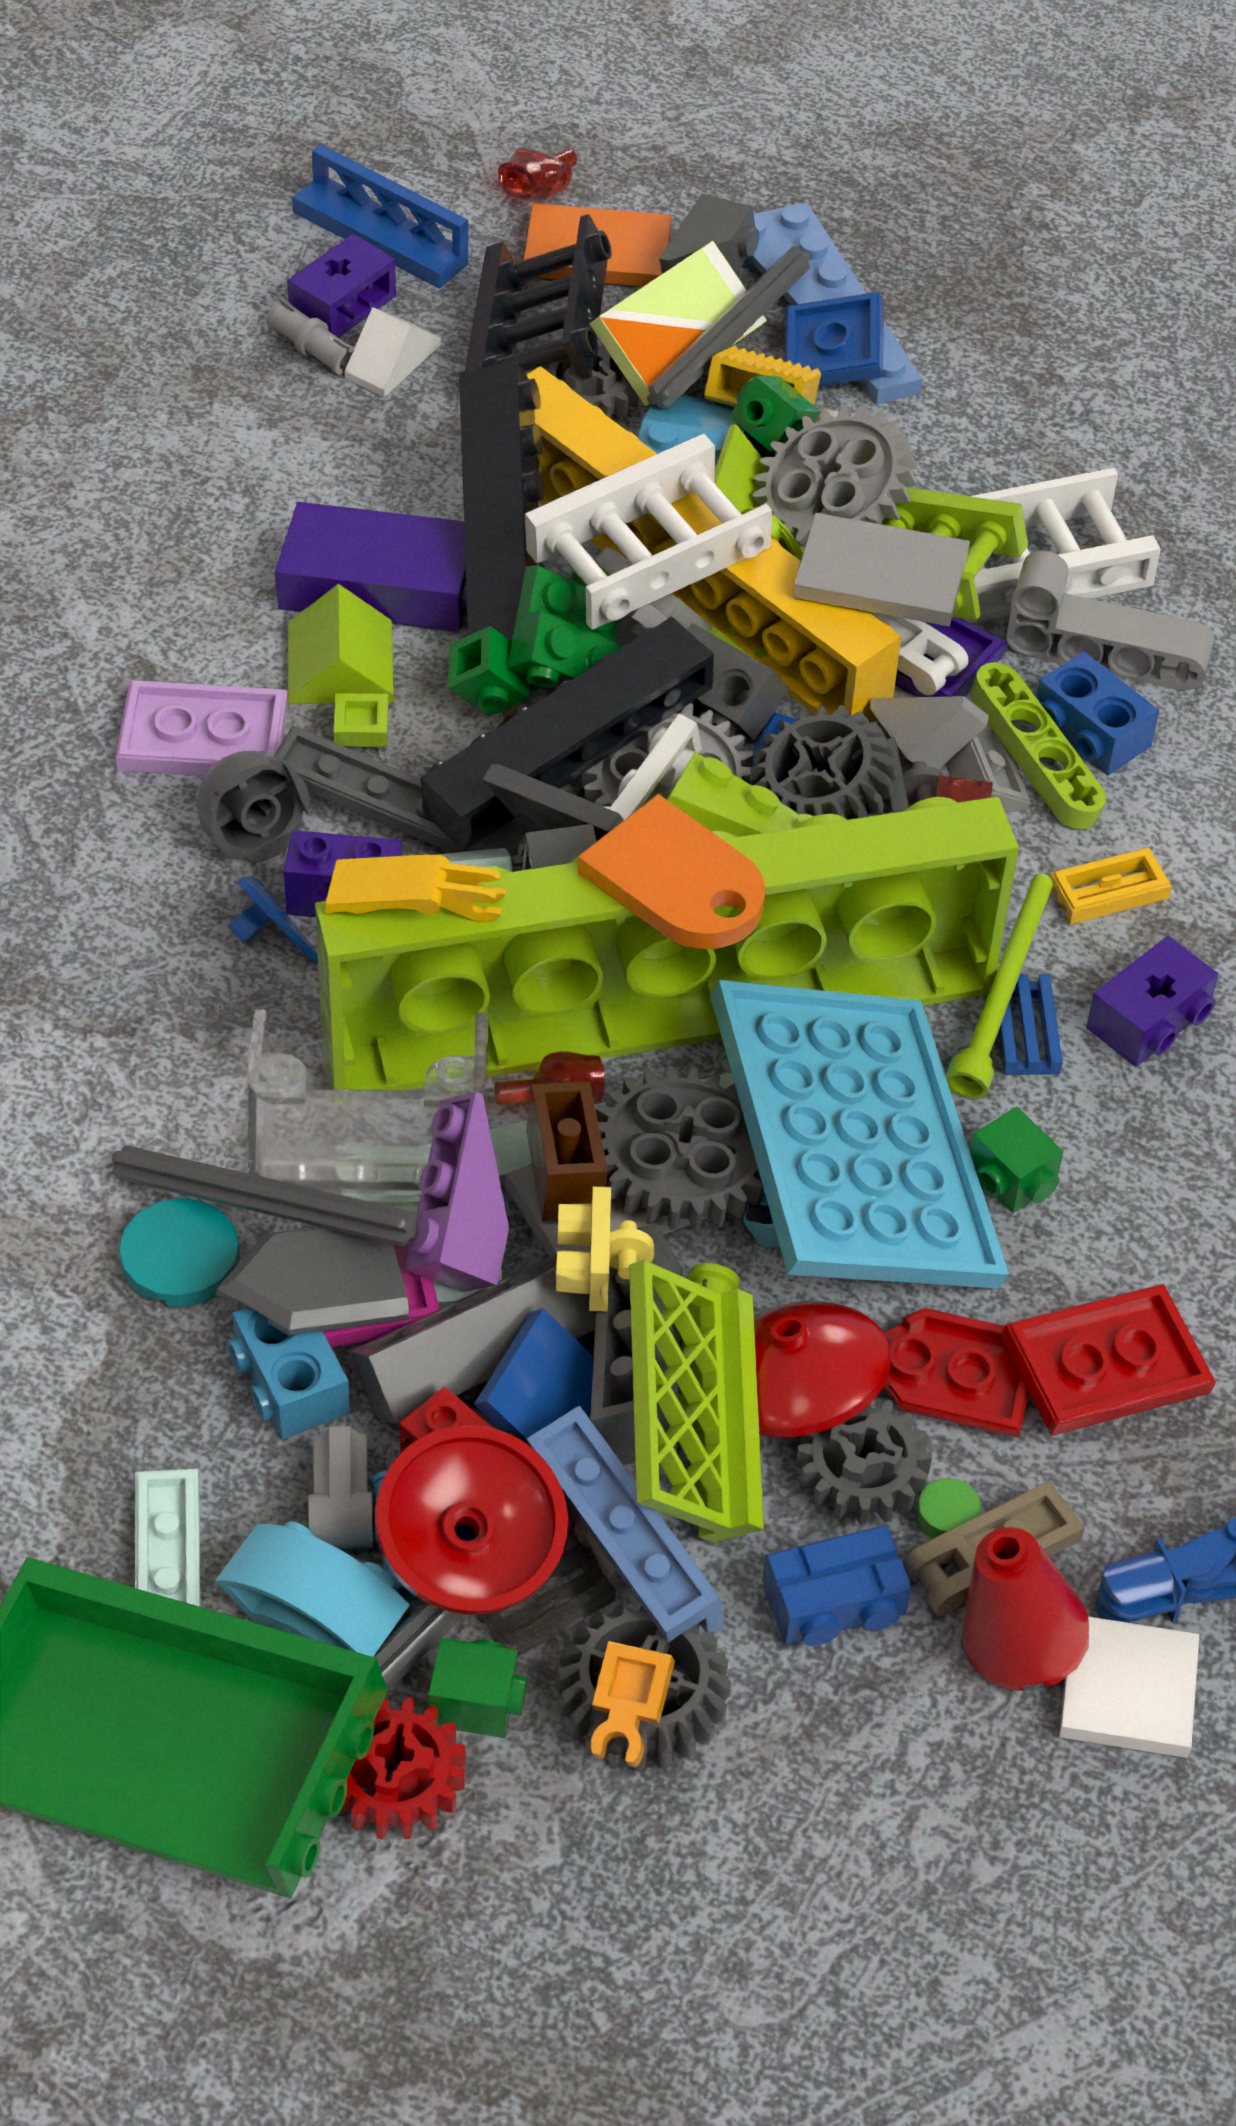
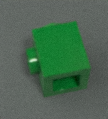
M755 375L739 391L737 396L738 403L729 417L773 453L774 451L770 445L772 441L785 444L789 440L785 432L787 427L799 432L804 429L802 417L807 416L814 423L821 411L780 376Z
M491 626L449 645L448 689L486 715L491 716L503 712L510 705L518 704L530 698V683L526 680L527 676L507 668L512 641Z
M1017 1106L973 1134L970 1154L980 1185L986 1194L992 1198H998L1012 1213H1015L1032 1201L1034 1203L1042 1202L1058 1186V1175L1064 1151Z
M441 1638L428 1693V1708L432 1705L438 1708L437 1727L453 1722L456 1725L457 1731L505 1738L510 1714L522 1715L527 1691L528 1677L517 1675L518 1650L505 1648L491 1640L480 1639L465 1642Z

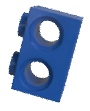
M1081 652L1039 680L1036 696L1038 701L1084 760L1094 764L1107 776L1152 746L1159 709L1086 652Z

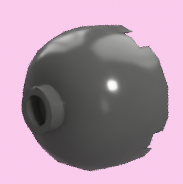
M239 751L223 757L207 772L201 782L197 800L200 824L213 843L224 855L234 859L233 856L245 858L248 862H263L285 851L289 847L292 830L301 831L297 826L302 819L303 811L308 815L310 809L308 788L298 773L288 763L264 751Z

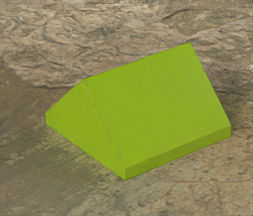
M338 584L288 622V704H335V693L388 694V703H393L391 619Z

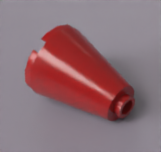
M1016 1527L996 1529L988 1533L980 1541L976 1549L962 1626L964 1648L971 1665L988 1682L1005 1689L1024 1691L1023 1685L1044 1682V1687L1058 1684L1078 1668L1089 1648V1618L1086 1608L1074 1589L1032 1534Z

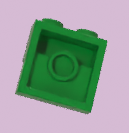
M539 565L525 569L507 668L526 675L527 682L532 685L544 688H557L564 681L573 680L592 668L603 656L613 654L624 647L614 642L618 620L610 621L592 630L586 623V586Z

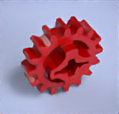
M385 1697L373 1722L374 1734L369 1751L362 1760H355L346 1780L347 1794L339 1813L346 1812L352 1808L351 1828L356 1831L365 1826L368 1821L375 1823L377 1839L383 1840L390 1826H399L400 1833L406 1840L412 1837V1823L421 1821L425 1827L432 1831L437 1828V1808L449 1813H453L456 1809V1793L454 1791L465 1790L466 1770L461 1768L466 1765V1749L464 1744H455L457 1733L456 1725L453 1722L437 1727L438 1708L432 1705L420 1715L414 1713L413 1698L406 1697L400 1710H391L390 1704ZM418 1740L423 1742L428 1747H422ZM399 1754H402L403 1761L399 1763L397 1770L393 1771L392 1779L388 1782L387 1774H390L393 1765L397 1764ZM360 1787L368 1788L374 1797L368 1795Z

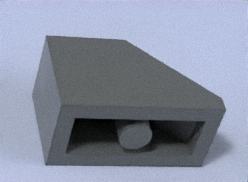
M702 193L659 258L662 274L711 241H714L735 274H737L747 256L751 257L755 253L759 243V230L755 227L753 207Z

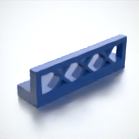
M322 144L312 150L313 181L292 197L293 213L343 239L352 234L358 236L395 258V266L439 289L468 265V219ZM329 167L336 171L344 185L329 178ZM362 184L372 189L381 204L371 200ZM399 203L409 208L418 223L407 218ZM436 222L452 230V241L444 237Z

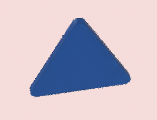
M241 878L237 883L255 903L228 925L242 942H248L273 920L317 964L318 952L265 885L257 878Z

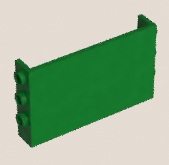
M26 1557L0 1605V1807L291 1899L301 1877L307 1878L316 1865L320 1851L319 1838L329 1817L335 1818L343 1807L347 1794L346 1780L355 1760H362L369 1751L374 1734L373 1722L388 1689L375 1657Z

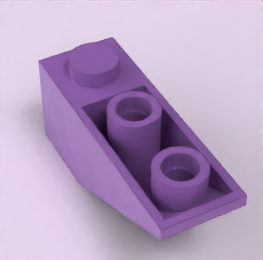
M475 1091L441 1100L439 1109L434 1115L432 1121L433 1139L429 1158L420 1177L421 1195L415 1227L417 1234L413 1241L407 1243L409 1251L405 1270L461 1292L498 1285L509 1232L483 1094Z

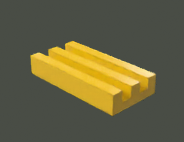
M1149 847L1050 873L1053 881L1051 892L1058 893L1057 902L1061 909H1067L1066 918L1069 924L1169 899L1172 888ZM1143 869H1146V870H1147V871H1144V872H1140V873H1136V874H1132V875H1128V876L1122 877L1123 874H1127V873H1131V872H1135V871H1139V870H1143ZM1100 880H1101V883H1098V884H1094V885H1090V886H1086V887H1082V888H1078V889H1074V890L1072 889L1073 887H1077V886H1081V885H1085V884H1089V883H1093V882H1096V881H1100Z

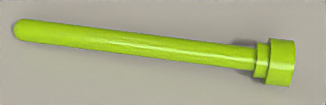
M1039 873L1032 878L968 1048L961 1050L960 1054L952 1057L945 1076L950 1091L960 1097L974 1100L982 1099L987 1095L994 1077V1069L989 1055L1053 887V881L1047 874Z

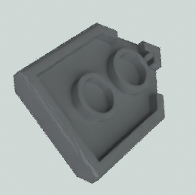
M322 1227L265 1233L216 1291V1295L236 1306L242 1303L267 1317L269 1325L287 1335L402 1321L409 1318L408 1297L393 1244Z

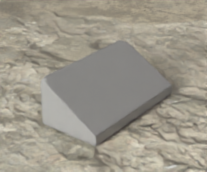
M989 724L946 762L961 802L999 797L1005 813L1027 810L1031 806L1030 798L1013 757Z

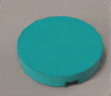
M184 1198L156 1202L137 1213L124 1229L119 1246L124 1278L137 1295L149 1301L150 1297L156 1300H164L165 1306L185 1307L204 1303L214 1297L217 1288L238 1265L240 1257L235 1227L225 1214L203 1201Z

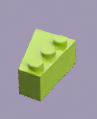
M696 752L693 753L666 800L711 832L722 831L733 834L736 837L793 829L802 821L813 817L809 814H797L794 810L780 803L778 797L767 788L750 785L733 775L730 768L720 760L712 757L705 758Z

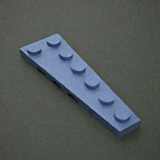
M807 202L754 214L755 227L759 230V243L755 253L751 257L747 256L744 261L751 270L758 269L764 274L780 257L794 246H798L802 252L808 251L811 255V259L808 261L810 269L782 295L791 305L866 294ZM885 321L883 377L855 381L876 405L920 394L922 385L921 376Z

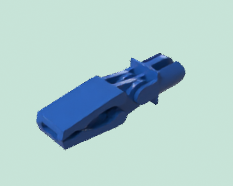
M1236 1518L1230 1519L1227 1525L1193 1539L1181 1547L1167 1550L1162 1538L1159 1537L1156 1539L1154 1549L1150 1553L1105 1565L1095 1601L1097 1614L1101 1619L1130 1623L1167 1612L1171 1622L1174 1623L1177 1622L1181 1606L1184 1604L1236 1598Z

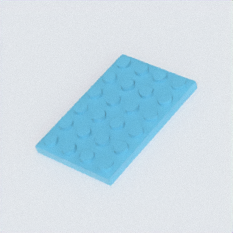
M719 980L710 996L787 1274L999 1289L1009 1276V1272L921 1000Z

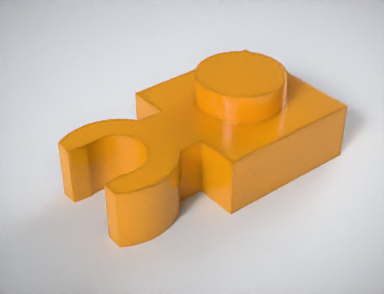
M608 1641L592 1706L596 1711L609 1713L607 1721L596 1728L592 1735L591 1751L595 1758L603 1760L608 1742L615 1737H624L629 1741L625 1758L626 1763L632 1767L639 1765L644 1754V1742L638 1732L640 1721L657 1725L660 1723L675 1663L672 1655Z

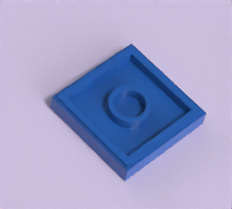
M880 291L786 306L785 362L791 360L793 365L800 363L802 368L809 365L811 370L818 368L821 372L818 387L883 377L884 302Z
M544 1308L533 1311L526 1319L474 1405L502 1431L517 1437L526 1444H528V1437L579 1405L590 1419L594 1356Z

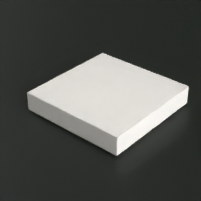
M1088 1617L1089 1648L1078 1668L1064 1679L1059 1738L1188 1758L1192 1747L1199 1634Z

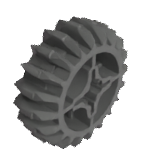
M820 704L816 715L807 716L799 709L798 721L789 724L780 720V733L778 735L764 734L763 744L765 748L754 751L755 767L750 769L752 785L767 788L778 797L780 803L794 810L797 814H809L811 816L835 814L847 820L868 817V814L883 815V800L893 798L894 787L892 781L897 779V768L893 759L894 752L891 743L884 737L883 731L877 723H869L868 718L861 711L850 716L849 711L841 705L833 714H829L828 710Z
M621 1600L615 1608V1618L613 1619L597 1609L592 1617L591 1628L581 1625L577 1626L573 1633V1645H565L560 1655V1665L562 1667L556 1672L555 1688L560 1693L558 1696V1710L561 1716L569 1717L568 1730L572 1738L586 1736L585 1748L591 1756L592 1735L600 1724L608 1720L609 1713L596 1711L592 1703L595 1695L593 1686L597 1687L608 1641L672 1655L675 1663L687 1673L692 1681L683 1680V1673L673 1669L659 1725L640 1721L638 1732L644 1742V1754L641 1762L635 1768L640 1773L645 1768L647 1758L656 1757L658 1763L666 1771L672 1763L673 1751L690 1761L696 1751V1742L709 1745L710 1741L714 1738L715 1725H721L724 1721L727 1711V1704L725 1702L730 1697L731 1681L726 1676L728 1661L725 1653L716 1652L717 1639L714 1636V1632L699 1634V1622L670 1642H667L642 1606L640 1607V1612L631 1613ZM615 1737L607 1744L606 1748L609 1749L608 1761L613 1768L621 1762L623 1756H626L629 1741L624 1737Z

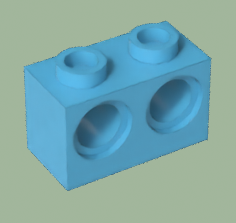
M249 1307L232 1313L234 1338L227 1340L231 1360L239 1374L249 1373L255 1385L250 1387V1392L256 1411L263 1422L272 1419L282 1440L350 1414L348 1379L323 1331L287 1335L269 1325L267 1317ZM269 1341H282V1342L277 1343V1344H267V1343H266V1342H269ZM293 1387H304V1388H306V1389L301 1390V1391H290V1390H288V1389L293 1388Z

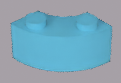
M293 1521L287 1522L285 1526L257 1524L215 1580L254 1623L272 1626L282 1631L374 1657L409 1607V1604L393 1589L394 1580L382 1567L371 1562H364L362 1564L342 1550L315 1537L305 1526Z

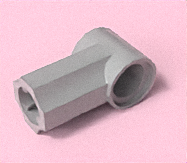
M351 1426L329 1427L324 1433L314 1436V1450H312L314 1494H309L308 1501L309 1530L315 1537L338 1549L373 1548L372 1492H368L367 1434L358 1433Z

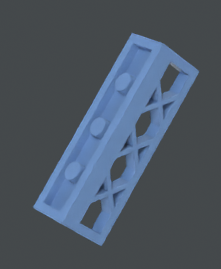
M580 1405L527 1438L528 1445L553 1470L563 1490L565 1500L667 1642H670L699 1622L706 1633L714 1632L715 1634L725 1627L719 1595L659 1513L654 1509L637 1503L635 1480Z

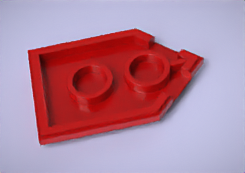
M922 1308L904 1317L903 1323L883 1332L888 1343L891 1358L889 1375L883 1389L901 1411L1019 1438L1029 1394L1001 1336L1005 1327L1003 1325Z

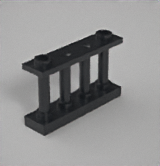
M589 214L580 216L576 244L520 261L518 258L511 256L503 241L486 247L464 372L515 361L519 363L523 371H528L570 358L582 380L591 378L594 355L598 354L597 335L590 326V323L600 316L607 262L612 256V249L608 236L603 230L598 231ZM573 265L572 274L522 290V286L526 284L527 279ZM568 297L567 307L517 322L521 311ZM563 329L562 339L512 354V349L515 348L518 342Z

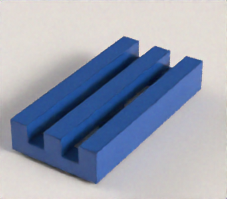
M1020 974L1011 997H1018L1026 1060L1017 1061L1009 1002L998 1031L1004 1075L1060 1074L1063 1060L1050 974H1039L1038 981H1029L1028 974ZM1031 997H1038L1046 1060H1040Z

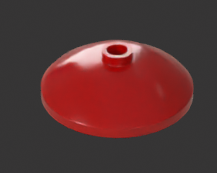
M801 1301L780 1305L754 1316L759 1435L796 1437L830 1429L860 1413L877 1397L885 1385L891 1364L888 1343L881 1328L864 1313L832 1302Z
M460 1425L442 1428L419 1438L394 1460L383 1479L377 1496L375 1529L384 1560L395 1577L406 1589L416 1597L439 1609L459 1614L480 1615L511 1608L525 1601L544 1585L557 1566L564 1550L568 1531V1512L564 1493L557 1477L547 1462L532 1447L517 1437L501 1430L479 1425ZM460 1524L469 1525L475 1531L476 1538L471 1541L461 1540L456 1535L454 1527Z

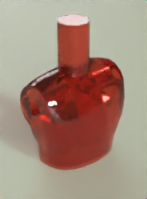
M520 147L514 152L509 161L501 164L498 168L499 184L507 194L522 200L547 198L557 195L569 185L572 177L571 168L577 164V156L571 149L549 155L544 152Z
M570 1051L553 1052L542 1059L534 1073L533 1079L496 1082L494 1087L495 1099L498 1105L530 1102L532 1084L590 1081L594 1104L601 1103L605 1086L604 1067L600 1056L584 1055Z

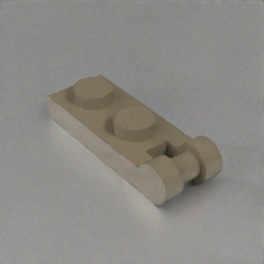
M1050 1480L918 1546L907 1554L902 1561L904 1569L912 1581L921 1582L928 1591L926 1601L936 1615L944 1616L953 1612L967 1599L976 1549L980 1541L988 1533L1004 1527L1023 1529L1035 1537L1049 1557L1082 1540L1085 1527ZM954 1560L961 1571L948 1577L941 1566Z

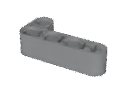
M1036 551L1026 556L1013 595L1007 629V642L1015 652L1026 657L1064 664L1084 651L1115 676L1178 690L1195 689L1203 683L1214 644V636L1205 625L1192 620L1066 594L1065 590L1069 571L1068 565L1063 558L1050 551Z

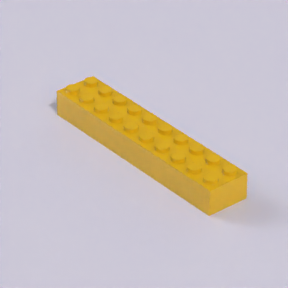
M541 366L527 374L529 379H535L541 398L540 409L534 411L535 424L540 430L543 444L542 454L536 455L537 470H539L542 476L545 490L544 500L538 501L542 505L657 455L656 452L642 443L635 434L626 431L606 416L600 408L590 404L570 389L564 381L558 380ZM695 493L670 503L697 535L722 524ZM651 513L626 523L652 555L677 545ZM601 534L589 540L602 551L606 547H612L626 558L607 534ZM771 538V547L763 550L757 556L746 558L671 593L709 624L716 627L748 653L750 657L774 670L790 688L787 694L814 715H816L820 704L828 710L829 714H833L843 705L849 711L850 716L861 711L868 718L869 723H873L878 719L870 709L871 699L893 698L901 636L889 624L880 621L868 611L793 598L794 584L801 561L785 550L775 539ZM773 622L775 623V624H773L772 626H770L769 628H767L765 631L763 630L765 627H767V626L770 625L771 623H773ZM731 625L738 632L733 636L725 631ZM764 644L768 654L759 659L753 653Z

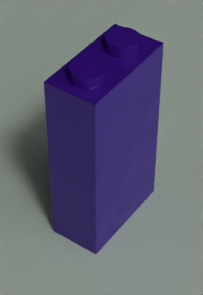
M297 501L275 569L278 609L302 612L339 584L391 619L394 624L460 631L465 611H467L464 521Z

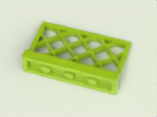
M646 1260L629 1264L637 1503L697 1525L699 1538L712 1543L763 1530L753 1295L738 1288L720 1294ZM653 1287H655L666 1308L662 1315L653 1300ZM673 1322L687 1346L683 1351L680 1350L669 1329ZM655 1344L669 1367L664 1373L655 1359ZM675 1381L689 1404L685 1410H683L671 1388ZM657 1403L671 1426L666 1433L657 1419ZM677 1441L681 1444L691 1463L687 1470L673 1448ZM659 1463L673 1486L668 1493L660 1490Z

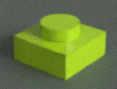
M335 693L334 743L344 747H387L388 694Z

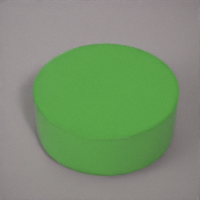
M953 1478L938 1479L929 1483L921 1492L917 1508V1520L921 1529L934 1539L980 1516L981 1502L976 1491L967 1483Z

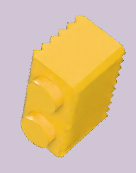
M736 345L712 356L704 394L707 400L736 407L739 391L749 380L757 375L780 376L813 405L815 403L821 372L818 368L811 370L809 365L802 368L800 363L793 365L791 360L784 363L782 358L775 360L772 355L766 358L763 353L756 355L754 350L751 352H747L745 348L738 350Z

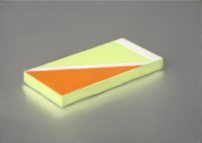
M711 241L590 323V326L644 405L647 406L649 404L647 396L650 394L648 386L747 290L714 241ZM762 315L736 342L767 321L765 316Z

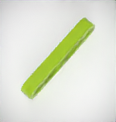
M997 662L981 666L970 689V697L973 704L989 715L988 724L1056 818L1062 824L1074 829H1088L1094 826L1106 803V793L1103 787L1021 676L1013 668ZM1024 720L1030 723L1036 731L1031 733L1022 732L1014 727L1011 721ZM1039 758H1052L1063 766V770H1050L1040 763Z

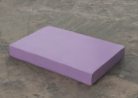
M130 680L115 757L116 768L121 771L206 776L209 769L223 757L239 751H264L274 756L283 741L288 707V690Z

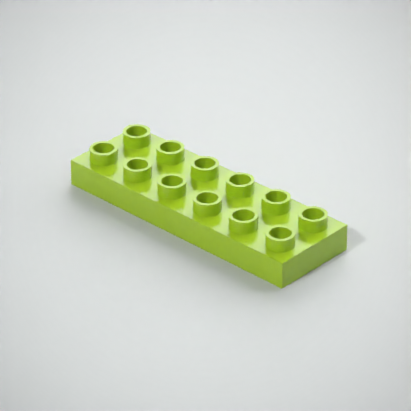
M932 797L916 802L902 812L851 820L835 814H822L802 821L793 829L736 837L727 832L713 831L715 835L749 858L759 869L765 883L764 910L758 926L743 940L730 946L716 949L692 948L678 944L665 937L577 872L578 857L567 864L510 872L507 869L495 866L485 867L501 873V877L497 881L478 883L481 887L507 888L506 895L500 901L493 903L474 902L479 907L492 906L503 908L502 914L496 920L489 922L473 921L441 906L440 910L432 915L413 909L401 908L379 909L359 915L347 911L324 914L326 901L316 902L322 1050L334 1101L337 1103L722 1039L710 996L719 980L921 1000L923 1006L986 996L990 991L997 972L1019 846L1000 798L992 797L957 803L946 797ZM720 906L713 910L717 915L727 918L736 917L742 913L732 906Z

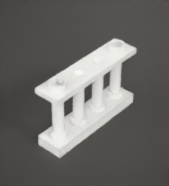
M703 433L525 513L526 551L537 564L557 554H561L587 585L586 623L593 630L610 621L619 620L640 607L746 558L755 557L763 550L770 548L772 509L767 504H764L743 515L714 483L715 445ZM695 493L722 524L697 535L670 503ZM651 513L677 545L652 555L626 523ZM601 534H607L632 565L607 576L581 544Z
M1115 468L971 496L1019 503L1022 505L1025 528L1044 525L1059 552L1058 555L1068 565L1069 574L1065 590L1066 594L1091 599L1149 587L1154 584L1161 548L1153 535L1132 540L1126 539L1111 512L1118 478ZM1090 515L1106 545L1080 550L1064 520ZM1028 548L1025 549L1021 557L1009 556L1012 564L986 569L983 565L974 578L981 615L977 621L964 620L975 623L1010 615L1012 599L1020 571L1026 556L1030 554Z

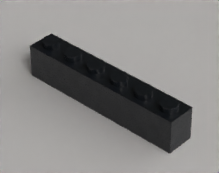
M517 361L459 373L468 636L491 626L511 641L513 639L525 569L536 565L545 568L542 562L537 564L526 551L525 513L539 508L538 501L544 500L545 496L544 483L539 470H537L536 455L542 454L543 444L540 430L535 424L534 411L540 409L541 398L535 379H529Z
M672 616L654 628L645 629L634 641L613 654L603 656L592 668L573 680L564 681L553 693L531 707L522 708L511 720L489 734L478 736L469 747L447 761H441L433 765L425 775L420 777L424 814L463 851L467 850L514 819V816L482 780L492 764H500L560 789L713 688L714 653Z

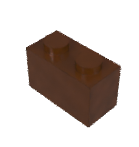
M590 1081L532 1084L526 1133L542 1221L558 1220L559 1204H592L593 1187L606 1186L608 1172Z

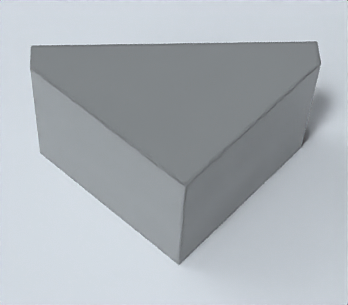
M964 696L872 698L870 704L871 711L890 737H895L897 746L907 759L913 763L924 761L927 766L940 769L987 726L989 715Z

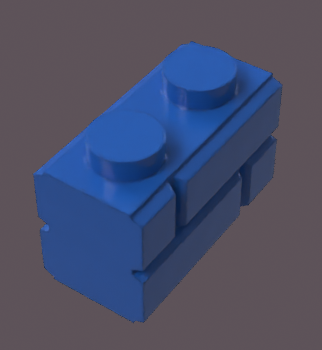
M886 1525L765 1555L762 1577L763 1588L771 1610L774 1611L775 1621L783 1643L786 1645L799 1641H804L809 1646L822 1645L836 1638L840 1631L862 1625L867 1630H881L893 1625L899 1620L901 1615L906 1614L911 1590L910 1581L901 1559L897 1556V1548Z

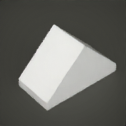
M372 307L345 369V379L385 397L441 345V337L404 319Z

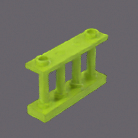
M910 487L906 488L911 498L910 503L895 504L901 517L899 520L885 517L881 521L882 524L970 541L968 557L952 617L977 621L981 615L974 580L978 572L992 553L1021 557L1028 546L1022 505L999 500ZM800 546V549H801L802 554H803V553H804V550H805V547H804V546Z

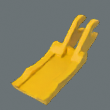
M443 855L336 860L324 914L347 911L359 915L379 909L401 908L413 909L432 915L436 914L441 906L473 921L489 922L496 920L502 914L503 908L492 906L479 907L474 902L493 903L500 901L506 895L507 888L481 887L478 883L500 880L501 873L491 868L450 863Z

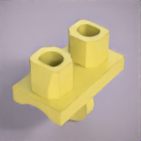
M593 1187L592 1204H559L558 1245L591 1246V1252L557 1251L556 1291L590 1294L589 1311L608 1312L609 1266L617 1269L618 1275L621 1278L630 1279L629 1264L641 1260L652 1262L654 1258L653 1239L647 1233L637 1230L635 1222L630 1220L622 1221L619 1224V1229L610 1232L611 1187Z

